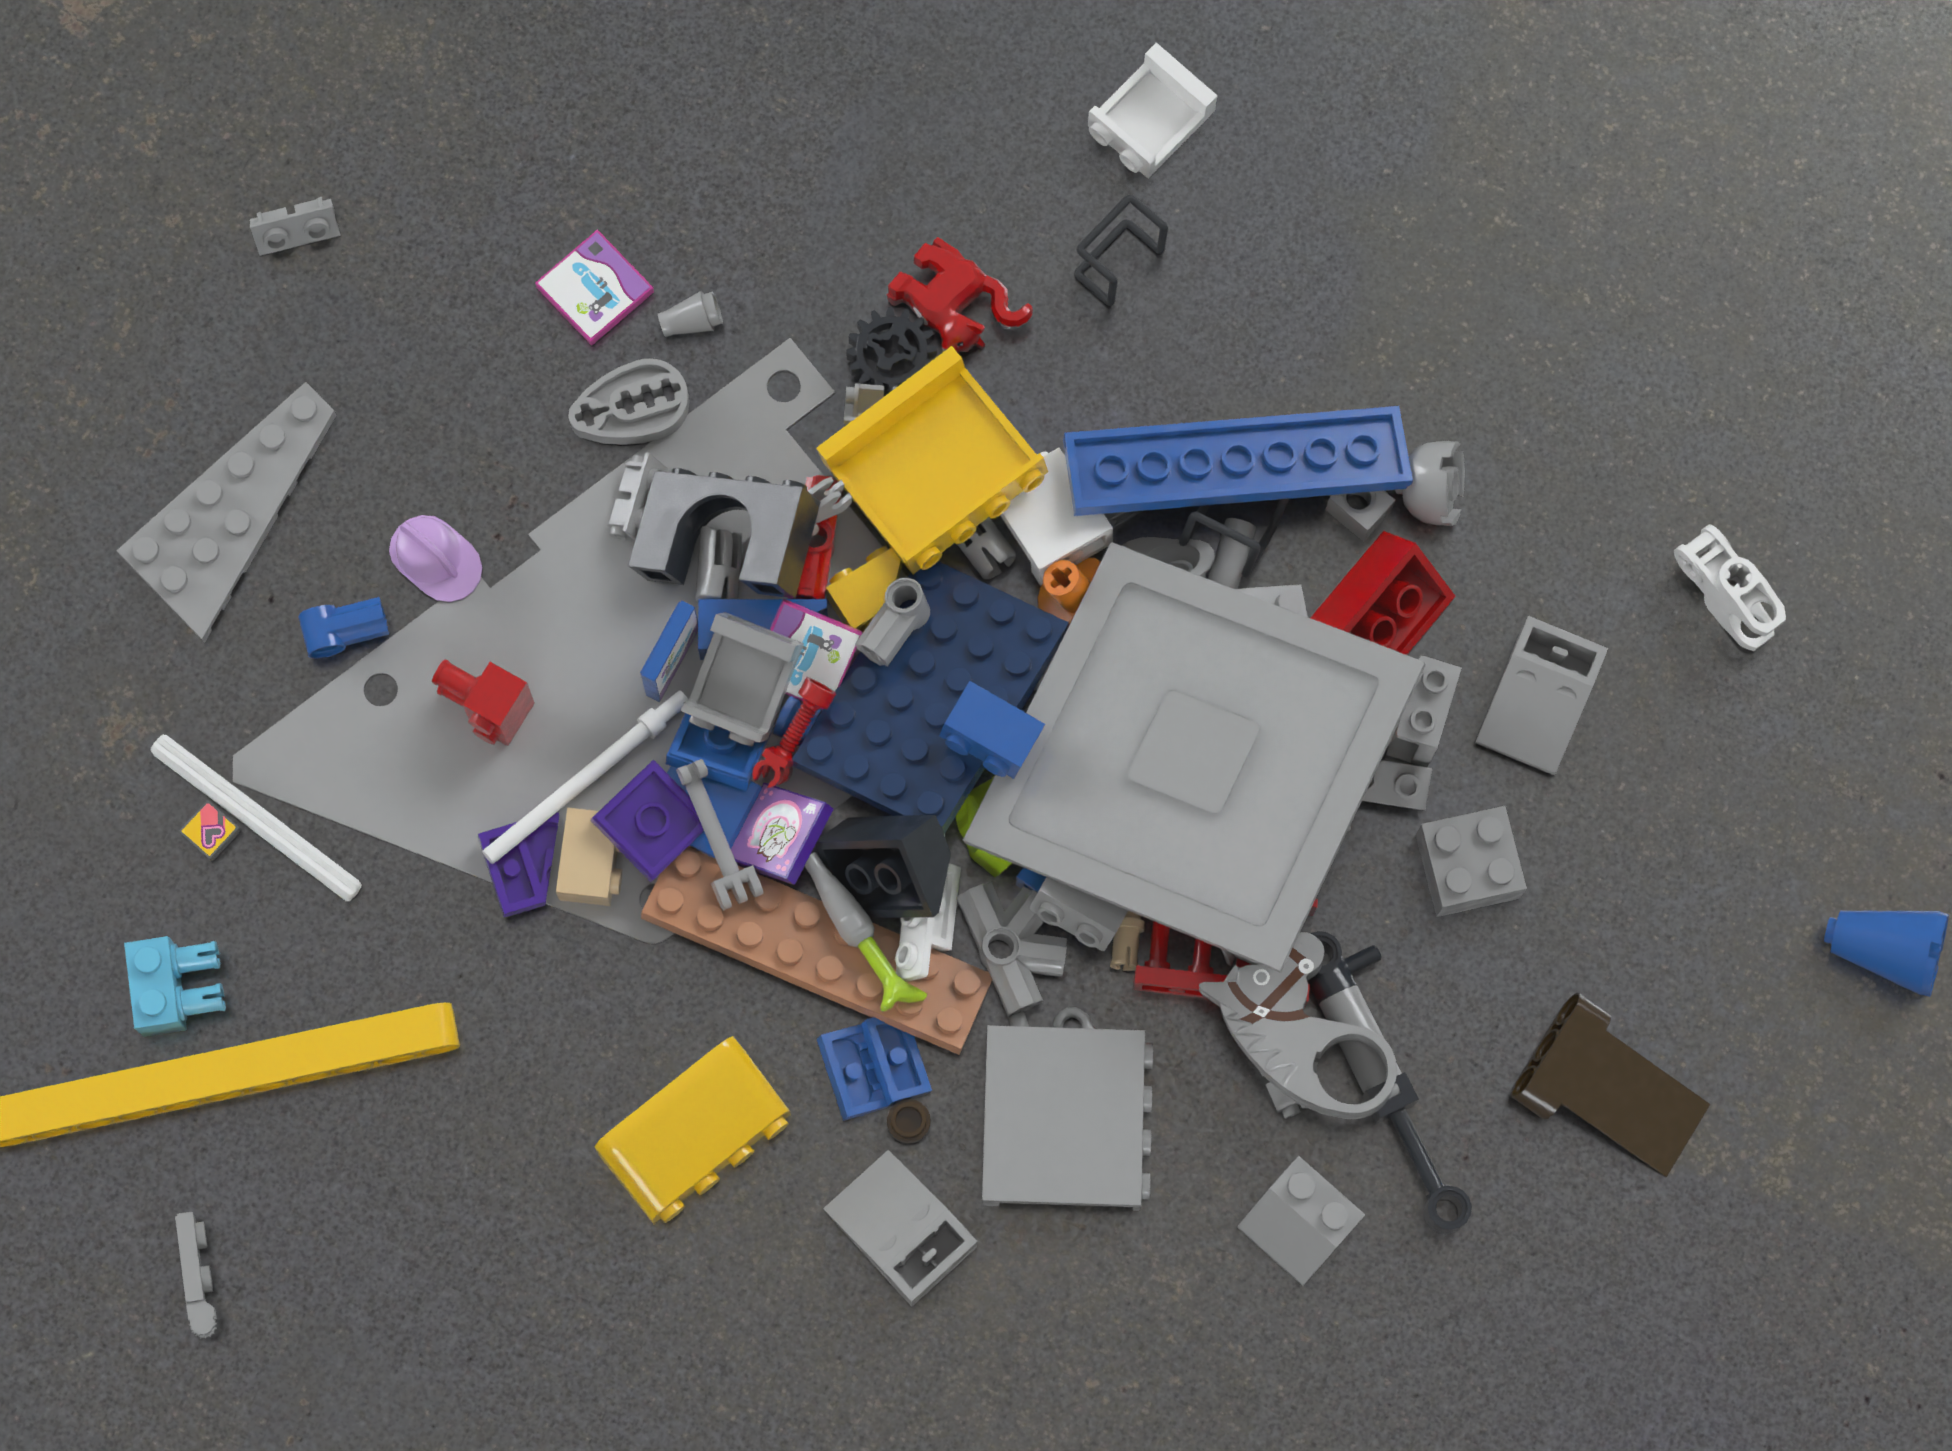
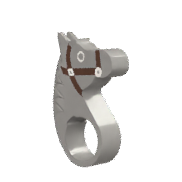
M1308 932L1299 933L1281 973L1260 964L1246 965L1242 968L1234 965L1224 982H1203L1199 984L1200 993L1220 1006L1224 1021L1231 1035L1250 1061L1276 1088L1300 1105L1324 1115L1343 1119H1360L1377 1112L1388 1101L1396 1081L1397 1064L1395 1055L1387 1041L1381 1035L1366 1027L1310 1017L1303 1011L1308 993L1307 981L1320 971L1324 958V946L1314 935ZM1345 1041L1361 1042L1374 1049L1381 1057L1386 1070V1083L1373 1099L1361 1104H1345L1333 1099L1322 1088L1316 1073L1318 1062H1315L1316 1058L1320 1059L1335 1044Z

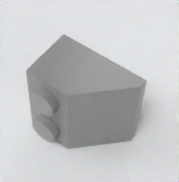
M1298 1156L1268 1189L1237 1228L1303 1286L1362 1220L1365 1214Z

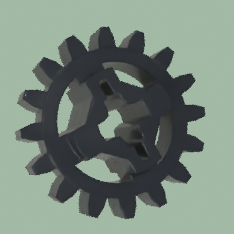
M888 307L886 317H880L875 310L871 311L872 322L869 324L860 319L857 322V329L860 334H849V344L853 348L846 350L847 360L854 362L850 365L851 376L862 374L859 384L884 386V390H889V393L893 390V387H898L932 361L930 359L937 357V346L929 345L934 341L933 331L922 332L924 319L920 317L911 322L910 310L905 309L901 316L898 317L895 316L892 307ZM883 330H888V331L883 332V333H881V334H877V333H879V332H881V331H883ZM908 334L916 341L920 352H917L916 347L909 345L907 341ZM892 348L899 350V353H894L892 358L885 357V353H890ZM864 354L867 355V359L875 362L877 367L875 372L867 365ZM903 372H907L906 374H904V375H902V376L894 377V376L899 375V374H901V373H903Z

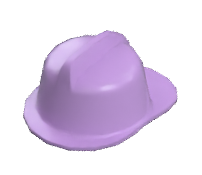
M421 515L410 518L397 528L391 538L389 552L392 563L399 572L421 591L437 601L453 602L462 600L474 592L481 580L482 564L477 551L450 525L435 516Z

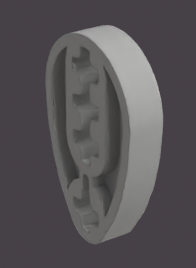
M640 359L614 369L585 389L570 407L569 421L572 430L580 438L604 444L627 445L646 443L665 438L679 429L689 411V394L683 376L671 364L658 359ZM671 385L672 390L677 392H675V400L667 402L666 397L661 395L663 394V387ZM651 392L653 397H657L654 399L655 406L647 408L645 402H641L643 401V393ZM625 398H631L633 403H637L634 405L635 412L627 414L626 410L621 408ZM591 410L592 415H598L594 417L595 424L586 426L584 421H580L583 419L582 412Z

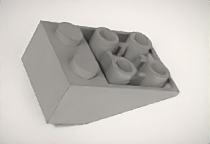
M1528 616L1521 628L1475 743L1555 775L1593 688L1608 648Z
M889 1150L823 1208L911 1307L977 1248V1240Z

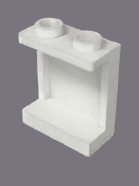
M1155 43L1145 53L1144 64L1100 108L1094 106L1089 111V132L1101 145L1107 146L1109 144L1120 154L1119 157L1122 163L1134 173L1140 171L1149 179L1215 111L1217 95L1159 44Z
M1060 448L1050 453H1040L1044 457L1048 473L1044 475V480L1034 490L1028 493L1023 491L1013 498L1007 510L1000 515L1030 560L1031 572L1040 585L1043 584L1045 571L1054 562L1067 560L1077 565L1105 549L1113 542V527L1104 514L1074 516L1066 458Z

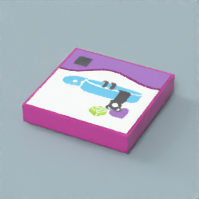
M598 229L535 282L536 288L591 346L654 293L653 287Z
M783 599L770 630L804 643L785 694L803 701L798 691L806 677L826 685L835 692L842 683L857 648L855 643L862 635V631Z

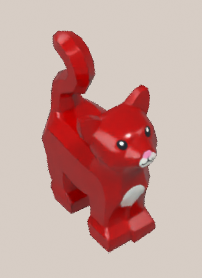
M939 237L933 241L932 245L924 243L914 255V264L920 269L930 268L936 273V276L928 285L903 272H899L888 285V302L894 306L903 302L913 310L918 318L922 317L925 326L940 334L943 351H946L951 346L957 353L968 352L974 346L981 349L986 346L980 337V334L985 329L984 325L960 314L982 292L991 294L992 313L998 322L1008 327H1019L1025 324L1033 314V308L1029 303L1023 305L1017 311L1009 310L1007 288L998 279L986 275L973 261L965 259L956 248Z

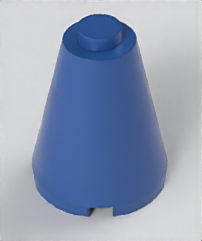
M1840 910L1838 918H1829L1824 942L1832 944L1831 953L1910 991L1930 997L1939 967L1940 954L1943 950L1949 914L1941 911Z

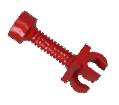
M806 677L798 691V694L802 696L803 704L800 705L799 712H796L790 727L787 728L786 734L783 735L784 738L781 739L780 745L765 748L762 753L765 759L759 761L753 768L752 775L754 781L758 780L761 773L763 778H765L771 771V767L774 769V779L770 781L767 788L786 783L791 778L794 761L792 760L794 756L792 752L795 751L796 744H799L801 737H803L802 733H805L807 726L810 724L809 722L812 721L811 718L816 713L815 711L820 708L828 709L836 696L832 689L812 678Z

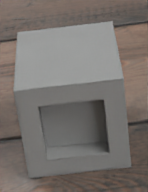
M1385 491L1329 495L1330 498L1326 511L1365 542L1391 513L1395 499ZM1352 495H1359L1366 500L1368 507L1361 510L1354 509L1349 506L1346 498Z

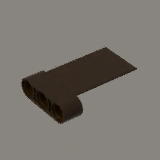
M1575 993L1560 1009L1516 1081L1511 1097L1544 1120L1551 1117L1561 1104L1667 1177L1710 1104L1606 1031L1610 1024L1611 1015L1580 993Z

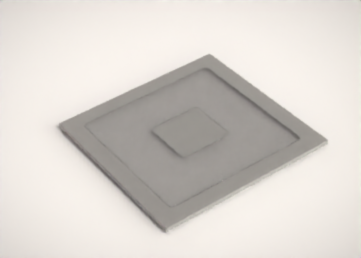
M1111 542L1026 712L1043 722L1045 726L1014 779L1008 775L1005 777L994 776L963 842L1281 973L1425 668V662Z

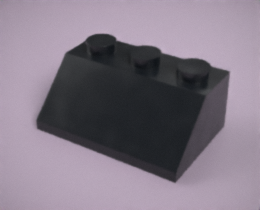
M936 815L848 817L821 836L816 842L815 846L825 867L854 896L870 918L935 917L939 913L951 851Z

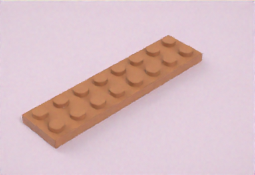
M690 846L659 875L641 912V919L869 1017H875L890 1026L960 1055L992 983L989 972L938 950L931 949L927 977L908 982L927 993L925 1000L913 1003L897 1001L890 1010L882 1012L880 1010L883 999L882 982L860 949L849 946L842 939L822 901L757 874L764 894L754 897L746 882L743 884L748 901L739 904L735 899L732 889H729L727 893L731 899L732 907L723 911L711 886L713 881L723 878L717 860ZM738 866L739 870L745 869L741 866ZM873 923L875 927L873 939L896 972L895 956L899 948L900 934Z

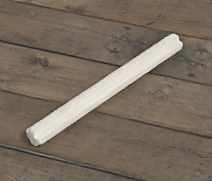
M163 734L154 742L151 752L155 757L345 901H351L358 894L362 886L358 879L169 736Z

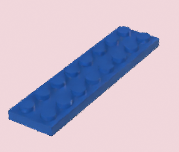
M1399 406L1064 433L1063 438L1074 516L1406 489L1413 482Z

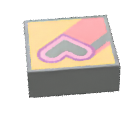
M207 800L178 832L213 862L242 830L214 804Z

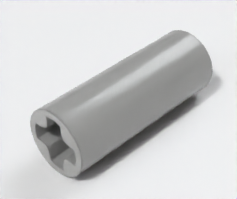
M1236 518L1226 519L1225 526L1251 539L1254 538L1256 527L1253 524ZM1221 534L1215 553V561L1211 566L1208 579L1230 588L1238 589L1242 577L1241 573L1247 561L1250 547Z

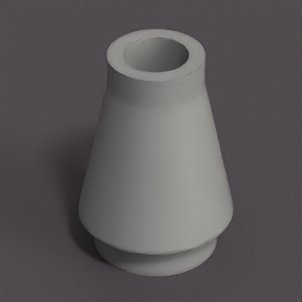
M700 291L672 308L658 313L660 326L665 337L676 334L714 331V326L723 324L720 307L713 291L706 294Z

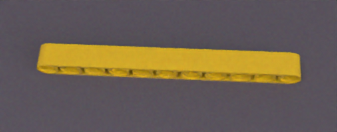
M444 1002L0 1096V1147L13 1146L449 1052L460 1047L452 1003Z

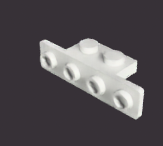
M949 863L940 910L935 917L900 918L902 925L899 948L895 956L896 973L906 982L927 977L931 949L940 952L952 950L961 867Z

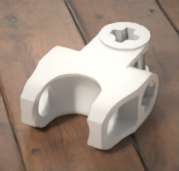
M1707 525L1701 530V534L1686 545L1682 544L1674 549L1675 559L1683 572L1704 593V601L1708 610L1740 646L1755 651L1775 635L1774 629L1785 622L1784 605L1767 580L1748 559L1738 557L1726 537L1713 525ZM1708 549L1710 550L1708 553H1706L1704 556H1702V557L1699 559V556H1700L1701 554H1703V553H1704L1705 551H1707ZM1760 602H1765L1772 606L1775 614L1773 621ZM1741 621L1752 632L1762 636L1758 638L1746 637L1741 631Z

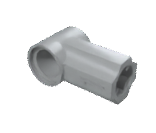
M899 578L887 587L885 603L855 643L857 649L866 655L868 659L880 666L885 665L888 667L912 631L922 627L928 621L930 607L920 584L911 578ZM907 600H916L909 608H899Z

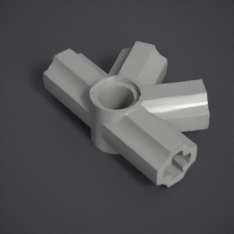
M992 882L968 889L957 896V901L979 949L980 961L987 968L1009 1017L1027 1011L1043 1002L1031 973L1062 977L1066 958L1067 938L1035 934L1044 923L1036 913L1029 909L1037 892L1024 886L1004 911ZM994 940H1002L1009 945L1011 955L1003 959L996 958L990 953L988 944Z

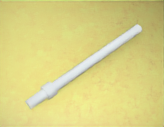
M679 690L657 709L650 708L637 718L638 724L486 847L482 853L491 864L497 862L648 737L654 739L667 728L666 722L679 713L683 703L689 700L687 696Z

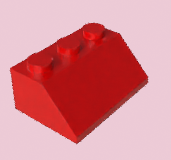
M1383 531L1311 616V619L1407 655L1456 596L1415 542Z

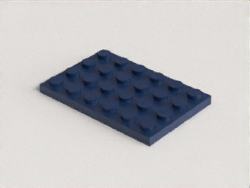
M938 561L931 568L926 570L920 569L914 574L910 573L907 577L917 581L922 588L930 607L928 621L922 627L912 631L888 667L878 665L860 651L844 676L840 687L835 690L836 696L829 708L823 709L792 760H794L793 766L892 816L936 815L945 834L985 769L982 760L969 753L968 755H961L954 752L945 744V739L939 736L968 682L971 681L1022 710L1053 660L1069 627V622ZM907 600L899 608H909L916 600Z

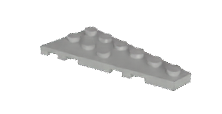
M307 382L301 385L117 550L119 555L204 643L210 635L211 627L221 609H225L232 597L230 594L243 572L247 571L276 521L277 513L287 495H291L298 483L297 478L308 459H312L336 417L335 411Z

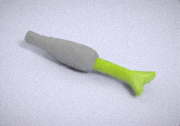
M811 853L805 868L815 883L829 917L842 939L849 946L860 949L883 984V999L880 1010L882 1012L890 1010L897 1001L913 1003L925 1000L927 993L899 977L873 939L875 927L868 914L854 896L825 867L817 853Z

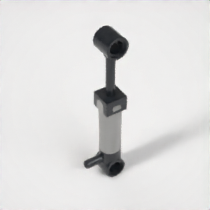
M1322 931L1310 933L1322 942L1324 950L1327 951L1330 957V962L1322 966L1317 975L1307 981L1326 1020L1366 1027L1383 1037L1352 976L1353 973L1381 960L1382 956L1377 946L1372 945L1347 958H1343L1341 945L1335 936ZM1345 1041L1339 1043L1364 1093L1362 1096L1363 1101L1367 1102L1373 1099L1386 1083V1070L1381 1057L1374 1049L1361 1042ZM1397 1065L1396 1081L1388 1101L1371 1116L1375 1124L1391 1118L1429 1193L1426 1196L1427 1201L1423 1208V1217L1427 1226L1437 1234L1448 1235L1455 1233L1467 1223L1471 1216L1472 1205L1470 1198L1458 1187L1444 1186L1406 1111L1415 1106L1419 1098L1406 1072L1402 1073ZM1440 1200H1450L1458 1209L1457 1219L1445 1221L1440 1218L1436 1210L1437 1202Z

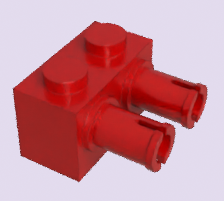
M444 659L432 678L433 684L439 685L437 694L443 695L464 707L469 718L468 723L474 727L472 732L480 739L492 745H495L498 740L509 746L535 704L526 681L492 662H489L482 675L476 678L453 665L447 659Z

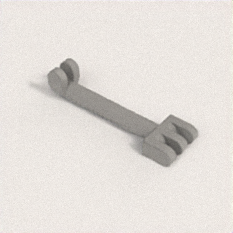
M700 759L689 765L677 768L676 771L683 786H686L723 875V878L711 883L722 910L724 911L732 907L731 899L727 893L729 889H732L735 899L739 904L748 901L743 884L746 882L754 897L763 895V888L754 866L752 865L742 870L738 868L701 780L708 775L704 761Z

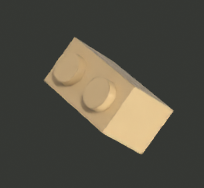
M567 807L556 894L560 901L611 906L612 894H620L622 869L616 868L617 855L620 851L590 821L598 811Z

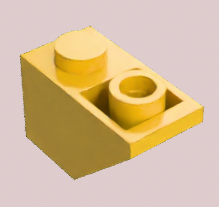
M887 546L880 547L869 554L865 559L867 563L854 571L851 568H846L835 574L829 580L831 585L826 587L827 600L842 623L858 629L862 633L885 603L887 587L900 577L903 562L892 548L888 549Z

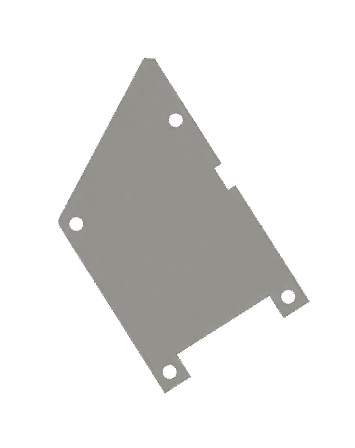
M789 338L690 412L683 424L674 433L665 438L650 442L634 455L644 457L646 452L652 454L668 468L667 472L669 473L672 472L673 468H682L695 473L697 476L708 477L710 472H719L732 477L734 480L745 481L746 476H756L769 481L771 484L782 485L784 480H793L805 485L806 477L823 474L788 433L787 429L835 394V391L793 340ZM790 372L799 379L801 388L795 399L789 402H778L769 395L767 385L774 374ZM630 457L528 534L539 547L540 551L491 588L481 577L474 592L464 599L453 602L438 601L234 754L233 782L492 883L478 841L479 833L521 820L638 724L637 718L650 708L657 709L679 690L688 699L690 698L704 661L700 660L698 633L660 702L646 696L640 672L678 602L682 600L694 606L698 620V603L695 595L700 534L694 547L684 585L647 581L628 566L635 541L628 535L625 540L610 536L611 528L608 527V523L616 499L630 500L631 495L619 492L626 462L632 460V457ZM850 507L838 514L834 539L835 551L831 559L827 586L831 585L829 580L835 574L846 568H851L854 571L867 563L865 559L869 554L882 547ZM732 510L722 513L706 525L713 527L716 531L723 529L728 530L731 534L734 532L742 533V544L751 536V519L748 511ZM814 535L809 546L813 548L820 547L826 542V539L823 536ZM741 549L740 574H741V570H742L743 563H744V559H745V554H744V552H743L742 549ZM901 570L899 578H907L905 573ZM739 580L738 599H788L786 597L757 594ZM827 600L828 617L842 623ZM856 657L852 658L849 667H851ZM444 659H447L453 665L476 678L482 675L488 663L492 662L528 683L535 704L509 746L498 740L495 745H492L477 737L472 732L474 727L468 723L469 718L464 707L443 695L437 694L439 685L433 684L432 678ZM377 674L391 676L398 686L396 698L385 706L371 704L364 694L366 682ZM785 694L780 709L778 711L777 717L775 719V724L784 704L786 703L790 695ZM680 711L666 722L667 728L654 739L648 737L558 811L560 816L546 898L547 905L649 944L661 943L674 934L669 930L641 919V912L643 910L640 905L641 893L648 885L656 883L659 875L650 882L621 852H618L616 868L622 869L621 890L619 895L612 894L611 906L560 901L556 894L567 807L595 811L601 810L653 759L667 773L670 766L665 764L666 755L685 715L684 712ZM772 731L765 748L780 745L779 743L782 738L774 735ZM797 745V747L794 748L795 751L792 752L794 755L800 746ZM794 766L791 778L786 783L776 785L777 787L826 802L833 810L852 796ZM771 767L767 777L763 778L761 773L758 780L754 781L752 778L751 781L760 786L764 782L769 784L774 779L775 771Z

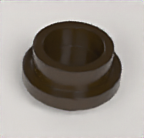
M913 1099L897 1102L892 1106L887 1116V1127L890 1134L896 1140L903 1143H915L923 1139L928 1133L931 1124L927 1108L921 1102Z

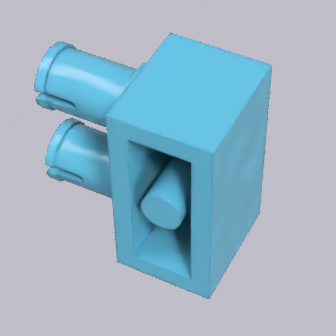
M168 936L124 943L134 1029L143 1037L187 1030L186 1020L188 1015L219 1010L225 1011L226 1004L225 1001H222V998L225 996L221 983L183 990L181 985L182 973L220 968V959L217 958L219 949L216 941L179 948Z

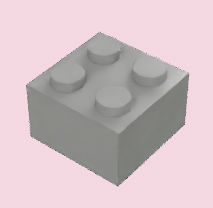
M1505 806L1424 823L1418 829L1416 839L1436 917L1520 899L1527 889Z

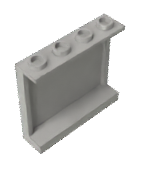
M987 1026L982 1206H999L1000 1203L1133 1207V1211L1140 1210L1141 1199L1149 1200L1150 1173H1142V1156H1150L1151 1129H1143V1112H1151L1152 1086H1144V1069H1152L1153 1043H1145V1030Z

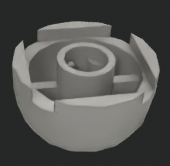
M1457 441L1428 442L1415 448L1408 455L1413 482L1406 489H1398L1395 492L1396 494H1403L1405 507L1413 517L1423 523L1453 526L1456 525L1460 517L1461 509H1453V504L1458 495L1463 497L1465 468L1463 451H1456L1460 446V443Z

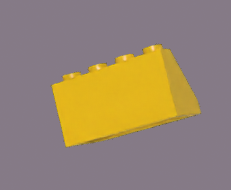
M732 1036L713 1048L611 1129L596 1143L595 1149L600 1158L651 1222L655 1224L658 1220L662 1219L664 1223H667L685 1208L682 1201L696 1191L699 1195H702L720 1180L717 1173L731 1163L735 1168L754 1153L751 1146L763 1136L770 1140L783 1131L789 1124L786 1118L791 1113L743 1047Z

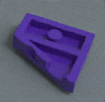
M556 812L494 864H491L484 856L504 918L546 905L560 816L559 812ZM517 822L479 833L478 841L481 850L483 851Z

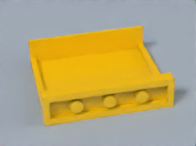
M952 346L816 448L825 466L838 482L842 479L845 491L850 493L853 501L912 574L920 569L926 570L934 566L941 559L943 551L954 543L961 544L967 541L975 533L976 526L988 517L996 518L1010 506V501L1023 491L1028 493L1037 488L1044 480V475L1048 473L1044 457L1040 453L1037 455L965 368L961 356Z

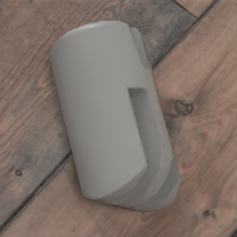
M988 517L981 523L987 532L983 533L976 526L975 533L970 537L973 541L971 544L968 541L957 544L983 579H991L1002 572L995 559L999 563L1004 562L1009 567L1016 558L1014 549Z
M702 526L700 529L695 595L697 603L698 599H738L742 533L734 532L731 534L728 530L723 529L716 531L713 527Z

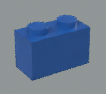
M969 681L947 718L939 736L945 739V744L954 752L961 755H968L969 753L982 760L983 766L991 773L1000 777L1008 775L1014 779L1045 724Z

